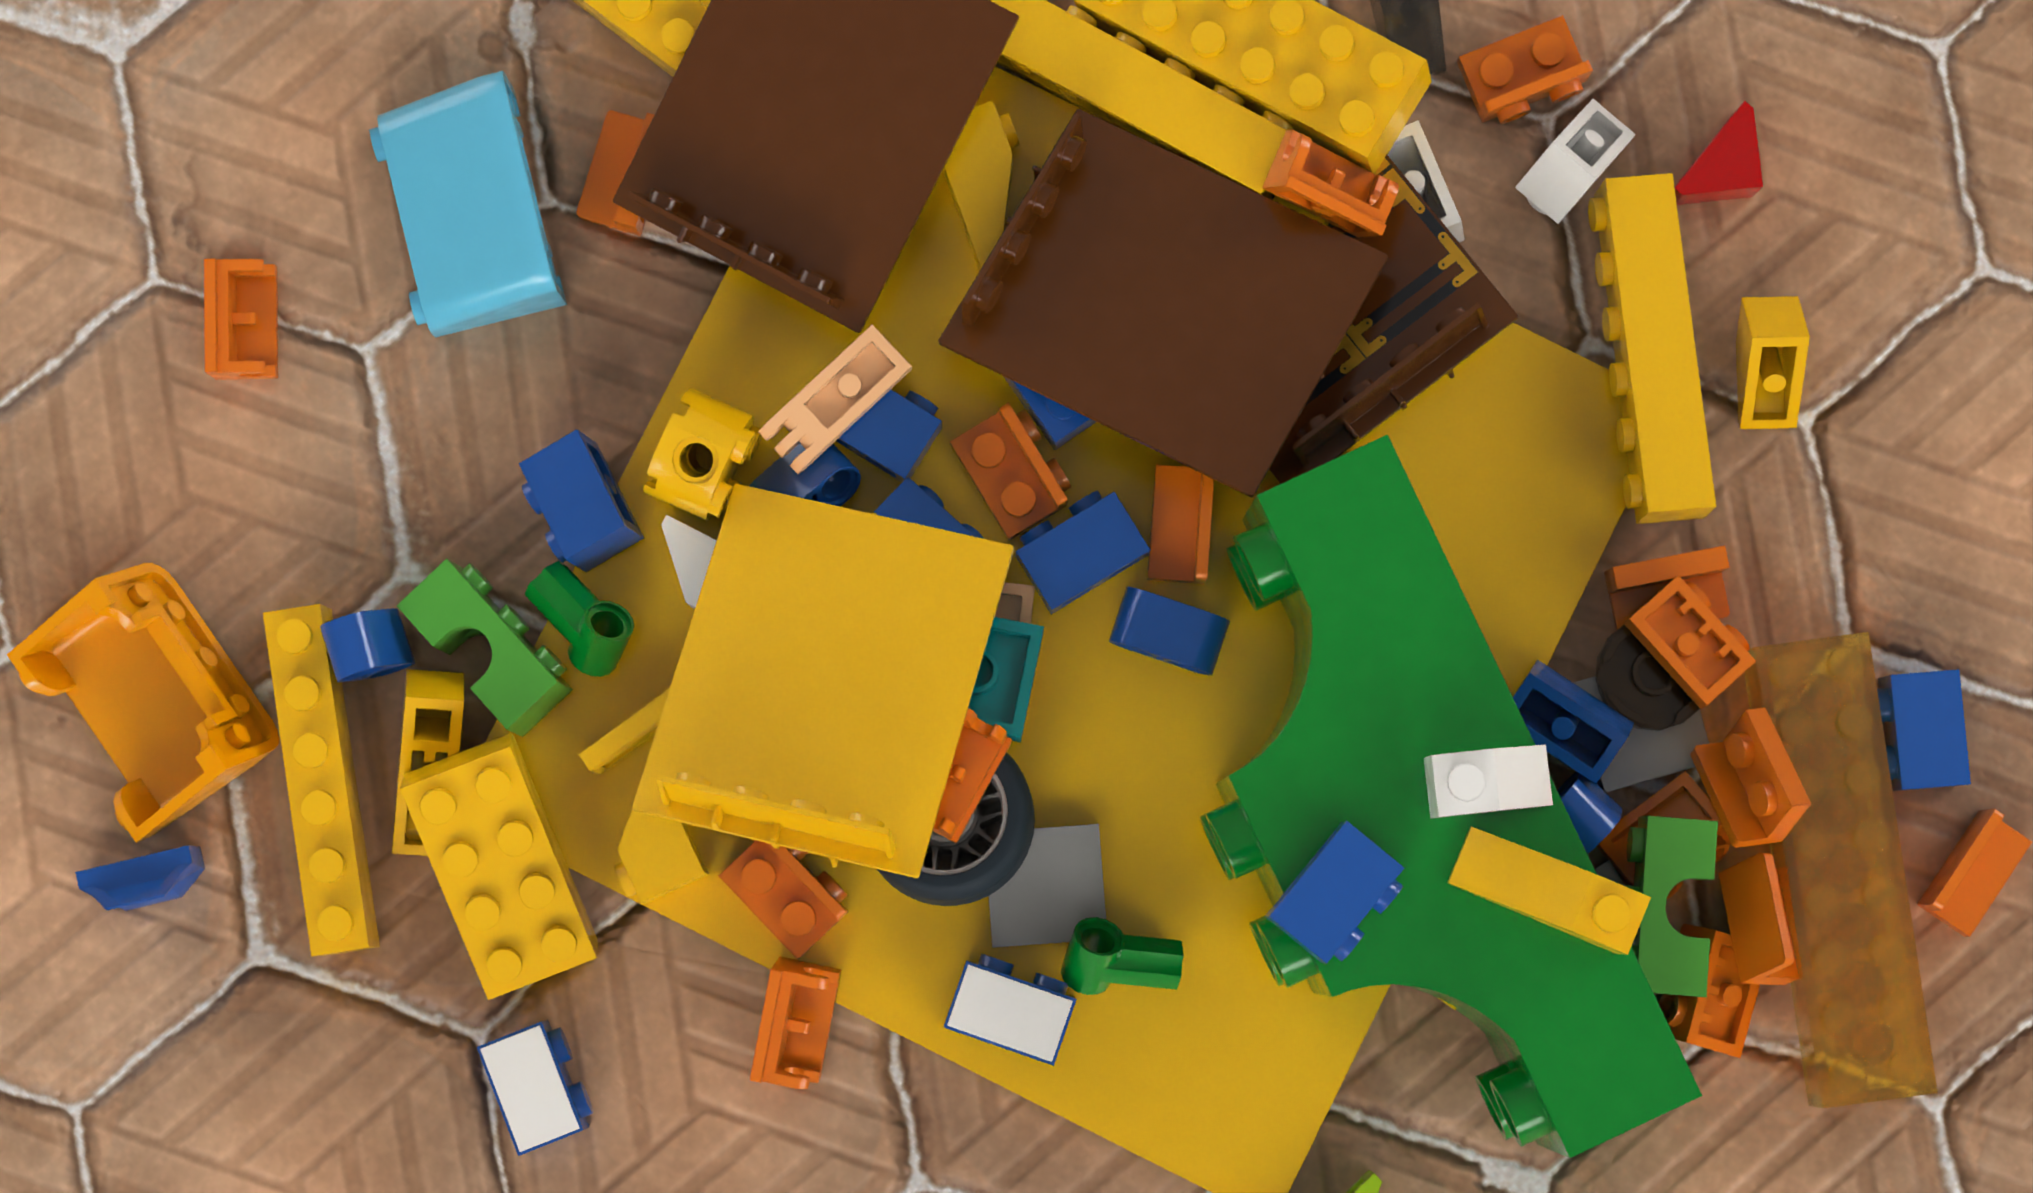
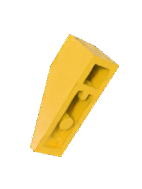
M994 101L974 107L943 169L979 271L1005 230L1013 166L1011 148L1020 145L1009 113L999 116Z
M406 669L392 854L428 856L402 796L400 786L405 773L460 752L464 709V673Z
M1474 827L1469 828L1447 882L1612 953L1628 955L1651 899L1650 896L1595 873Z

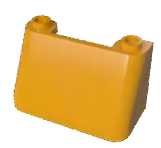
M153 563L139 564L93 579L7 654L19 672L21 681L31 691L46 696H57L65 692L118 767L128 783L115 793L113 800L115 815L119 824L129 832L136 843L154 836L257 764L279 744L278 729L184 591L169 572Z

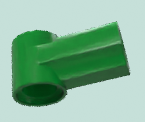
M560 561L545 567L529 583L525 596L570 642L568 655L574 667L590 676L602 677L610 674L615 670L634 629L633 618L621 605L611 601H599L565 564L562 565Z
M1099 917L1085 918L1079 921L1074 928L1061 966V976L1071 989L1086 995L1102 993L1106 991L1110 983L1177 990L1182 976L1184 956L1182 941L1125 935L1114 923L1107 919Z

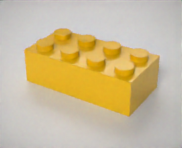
M513 732L404 774L400 791L488 1000L597 958L598 939Z

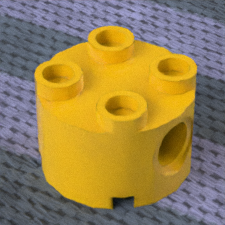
M689 388L680 400L681 403L689 406L686 414L683 416L676 412L672 413L647 471V475L654 479L644 484L643 491L650 496L709 521L713 515L719 518L722 512L726 513L734 485L741 484L740 481L733 479L739 464L742 465L745 459L751 461L762 438L758 433L761 428L754 426V416ZM699 443L708 447L713 455L711 470L704 469L696 460L695 453Z

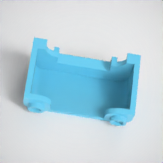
M504 71L474 78L377 116L378 127L369 129L377 161H387L418 289L409 292L412 312L417 325L427 323L431 334L435 338L567 305L561 278L556 276L551 258L553 254L546 238L522 140L524 137L522 127L515 118L521 116L515 90Z

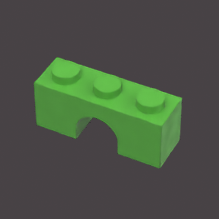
M446 558L397 607L434 648L448 655H451L466 640L475 636H486L492 651L491 663L485 674L470 689L507 730L523 737L573 690L561 677L567 668L545 645H542L537 650L524 636L530 629L528 624L508 604L500 609L487 595L493 589V586L476 567L469 563L465 568H462Z
M1642 816L1638 817V827H1630L1627 861L1635 862L1634 886L1626 885V887L1651 897L1631 947L1653 993L1707 998L1710 939L1689 937L1676 931L1668 921L1665 905L1668 894L1679 882L1686 879L1714 880L1718 821Z

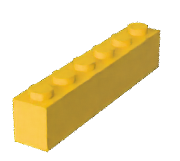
M990 0L1019 16V20L997 62L998 64L1095 117L1272 199L1274 194L1262 187L1286 130H1294V127L1284 118L1270 111H1264L1263 115L1260 116L1243 107L1245 101L1232 90L1219 84H1215L1211 90L1195 81V73L1182 63L1171 58H1166L1164 63H1161L1145 54L1147 48L1132 36L1123 32H1117L1116 36L1113 37L1096 28L1098 21L1080 8L1070 5L1067 11L1048 2L1049 0Z
M1673 173L1605 178L1594 194V197L1589 199L1588 219L1591 231H1599L1601 252H1598L1595 257V274L1598 285L1600 287L1606 286L1608 307H1605L1602 312V329L1605 340L1607 342L1613 341L1615 363H1611L1609 367V383L1613 397H1620L1623 418H1618L1616 423V438L1619 451L1621 453L1627 452L1630 474H1625L1623 480L1625 504L1628 509L1634 508L1636 524L1704 519L1717 506Z
M322 604L263 612L311 957L378 948L380 944L342 682H337L320 629L322 624L333 620L332 609Z

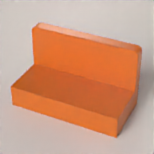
M613 110L607 112L576 213L580 219L641 237L646 220L615 204L613 198L646 134L654 114L647 113L644 120Z
M1156 464L1147 580L1204 584L1208 577L1214 479L1189 467Z
M1725 545L1615 566L1605 571L1604 574L1616 630L1655 596L1661 588L1678 575L1685 582L1689 581L1696 584L1707 595L1711 603L1709 609L1718 619L1728 617L1730 609L1722 571L1730 568Z
M1995 808L1978 811L1917 904L1964 937L1972 935L2032 844L2031 840L2002 821L2005 815Z
M1758 853L1718 873L1740 984L1786 985L1799 979L1773 855L1771 853Z

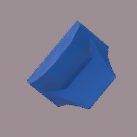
M187 845L75 873L79 889L94 897L104 909L121 908L128 911L182 898L205 870L201 847Z

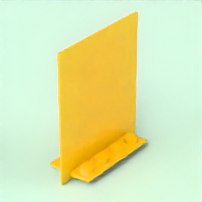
M735 484L632 805L633 810L770 843L773 848L777 849L782 846L829 857L833 868H836L839 860L919 878L1013 555V545L877 515L875 512L871 514Z

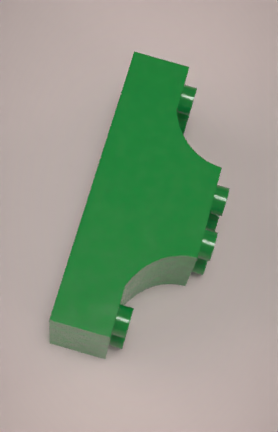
M1388 434L1256 495L1242 519L1247 531L1233 537L1235 545L1228 547L1227 553L1241 587L1255 611L1276 601H1281L1294 629L1295 656L1293 676L1285 707L1272 734L1247 764L1216 784L1225 805L1200 816L1201 824L1228 880L1237 879L1256 870L1272 906L1343 821L1351 823L1404 867L1403 871L1396 878L1403 885V888L1381 914L1372 908L1357 927L1365 934L1342 962L1333 955L1327 964L1321 963L1267 919L1265 915L1249 922L1256 943L1277 985L1281 986L1284 984L1286 988H1289L1307 979L1313 993L1334 997L1358 988L1395 984L1412 987L1457 1008V1011L1465 1015L1485 1033L1499 1065L1475 1076V1079L1489 1113L1503 1138L1508 1140L1514 1137L1521 1147L1536 1141L1539 1146L1572 1158L1701 1097L1702 1094L1632 947L1628 955L1612 953L1447 883L1470 827L1480 829L1592 873H1597L1551 776L1550 784L1553 801L1551 806L1430 818L1424 767L1425 757L1483 749L1533 746L1535 743Z

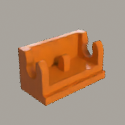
M1292 129L1286 130L1262 188L1359 238L1383 235L1387 226L1385 224L1398 193L1399 184L1381 175H1375L1312 142V138Z
M204 259L205 373L215 380L278 379L277 266L275 264H264L263 259Z
M969 708L933 828L935 833L956 844L1013 742L1011 738L1007 737V731L998 724L992 726L985 723Z
M781 956L770 969L750 1081L767 1082L795 1089H808L809 1082L819 1083L841 969Z

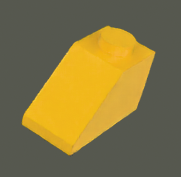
M1798 296L1741 297L1736 336L1737 400L1740 429L1797 428L1810 340Z
M632 808L617 848L622 862L614 866L616 875L627 897L637 894L641 903H648L709 874L686 823L635 812Z

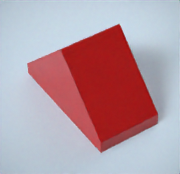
M1744 101L1674 186L1677 205L1750 198L1763 187L1754 108Z

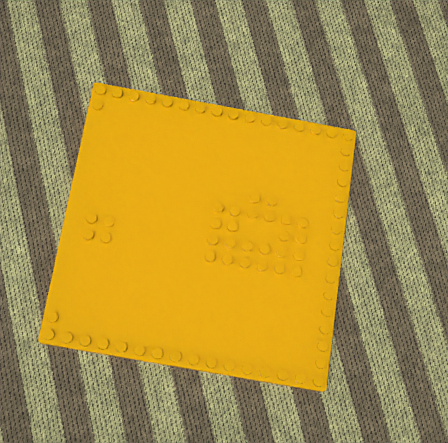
M995 66L975 107L994 101L999 116L1009 113L1020 145L1011 148L1013 166L1007 220L1008 217L1012 218L1035 180L1032 167L1038 166L1042 168L1075 111L1081 108ZM943 171L860 333L845 327L741 270H733V267L729 266L618 482V486L644 539L588 572L576 566L573 570L578 579L599 601H611L619 604L633 618V632L615 670L608 675L598 677L582 673L574 667L568 655L570 642L549 620H547L534 646L538 650L542 645H545L559 658L567 668L561 677L573 690L523 737L515 733L513 735L568 868L625 897L627 895L614 869L615 865L622 862L617 848L632 810L654 736L601 775L591 772L578 754L660 696L671 686L695 609L686 603L661 526L665 516L668 515L715 540L718 538L725 512H722L719 518L713 515L709 521H706L650 496L643 491L644 484L654 479L647 475V471L672 413L676 412L683 416L686 414L689 406L681 403L680 400L689 388L754 416V426L762 428L865 330L873 325L912 366V370L891 390L904 398L909 390L921 395L938 407L934 416L942 421V430L912 475L911 480L918 486L923 485L933 490L942 500L944 509L960 524L965 523L974 527L984 539L1013 545L1014 551L1005 583L1033 585L1016 558V551L1024 546L1020 537L1047 520L1050 521L1053 528L1073 517L1068 508L1097 490L1102 498L1112 492L1116 493L1146 544L1150 547L1156 464L1185 465L1098 422L1057 450H1054L1032 419L1042 437L1034 445L1045 463L1053 458L1056 459L1071 484V488L1064 491L1068 504L1065 508L1008 541L951 447V440L998 413L999 408L1009 402L1016 414L1023 409L1026 410V408L1002 375L939 345V338L979 273ZM1514 322L1453 368L1454 378L1451 379L1445 374L1406 404V409L1397 411L1340 455L1349 453L1388 434L1512 697L1537 659L1548 665L1626 507L1623 480L1625 474H1630L1627 452L1621 453L1617 444L1616 423L1618 418L1623 417L1620 397H1613L1611 393L1609 369ZM783 427L768 441L762 437L751 461L745 459L742 465L739 464L733 479L740 481L741 485L749 486L760 474L781 457L774 448L790 432ZM835 441L834 445L850 460L861 475L858 489L841 507L872 514L902 482ZM699 443L695 453L696 460L701 467L711 470L713 455L708 447ZM1268 470L1252 498L1214 480L1208 577L1204 584L1147 580L1149 556L1052 615L1036 589L1034 591L1031 624L1044 626V633L1021 743L1013 741L1007 753L1017 763L1027 781L1034 805V828L1099 824L1106 919L1114 923L1125 935L1182 941L1184 954L1182 976L1177 990L1110 983L1106 991L1095 995L1078 993L1068 986L1065 995L1074 997L1077 1000L1055 1064L1053 1066L944 1028V1024L967 960L978 964L982 953L1014 964L1011 976L1033 983L1037 972L1063 981L1061 966L1070 942L992 948L989 896L972 903L957 906L932 905L917 901L901 893L886 881L875 868L839 860L837 867L833 868L829 857L808 853L801 860L816 878L825 870L848 894L841 904L849 912L799 959L800 961L842 970L835 1003L1212 1193H1289L1390 985H1374L1329 997L1313 993L1307 979L1289 988H1286L1284 984L1278 986L1261 954L1249 922L1269 912L1273 907L1256 870L1237 879L1228 880L1199 818L1205 813L1225 805L1216 784L1242 768L1263 747L1282 715L1290 691L1295 656L1293 626L1280 600L1257 611L1254 610L1241 587L1227 553V548L1235 545L1233 537L1247 531L1242 519L1256 495L1280 485L1270 470ZM1126 587L1145 590L1219 615L1230 621L1212 676L1193 672L1109 642ZM497 719L485 742L509 734L511 731L507 730ZM686 824L709 874L648 903H641L637 894L627 897L768 969L773 967L780 956L797 960L718 876L755 841L753 839Z

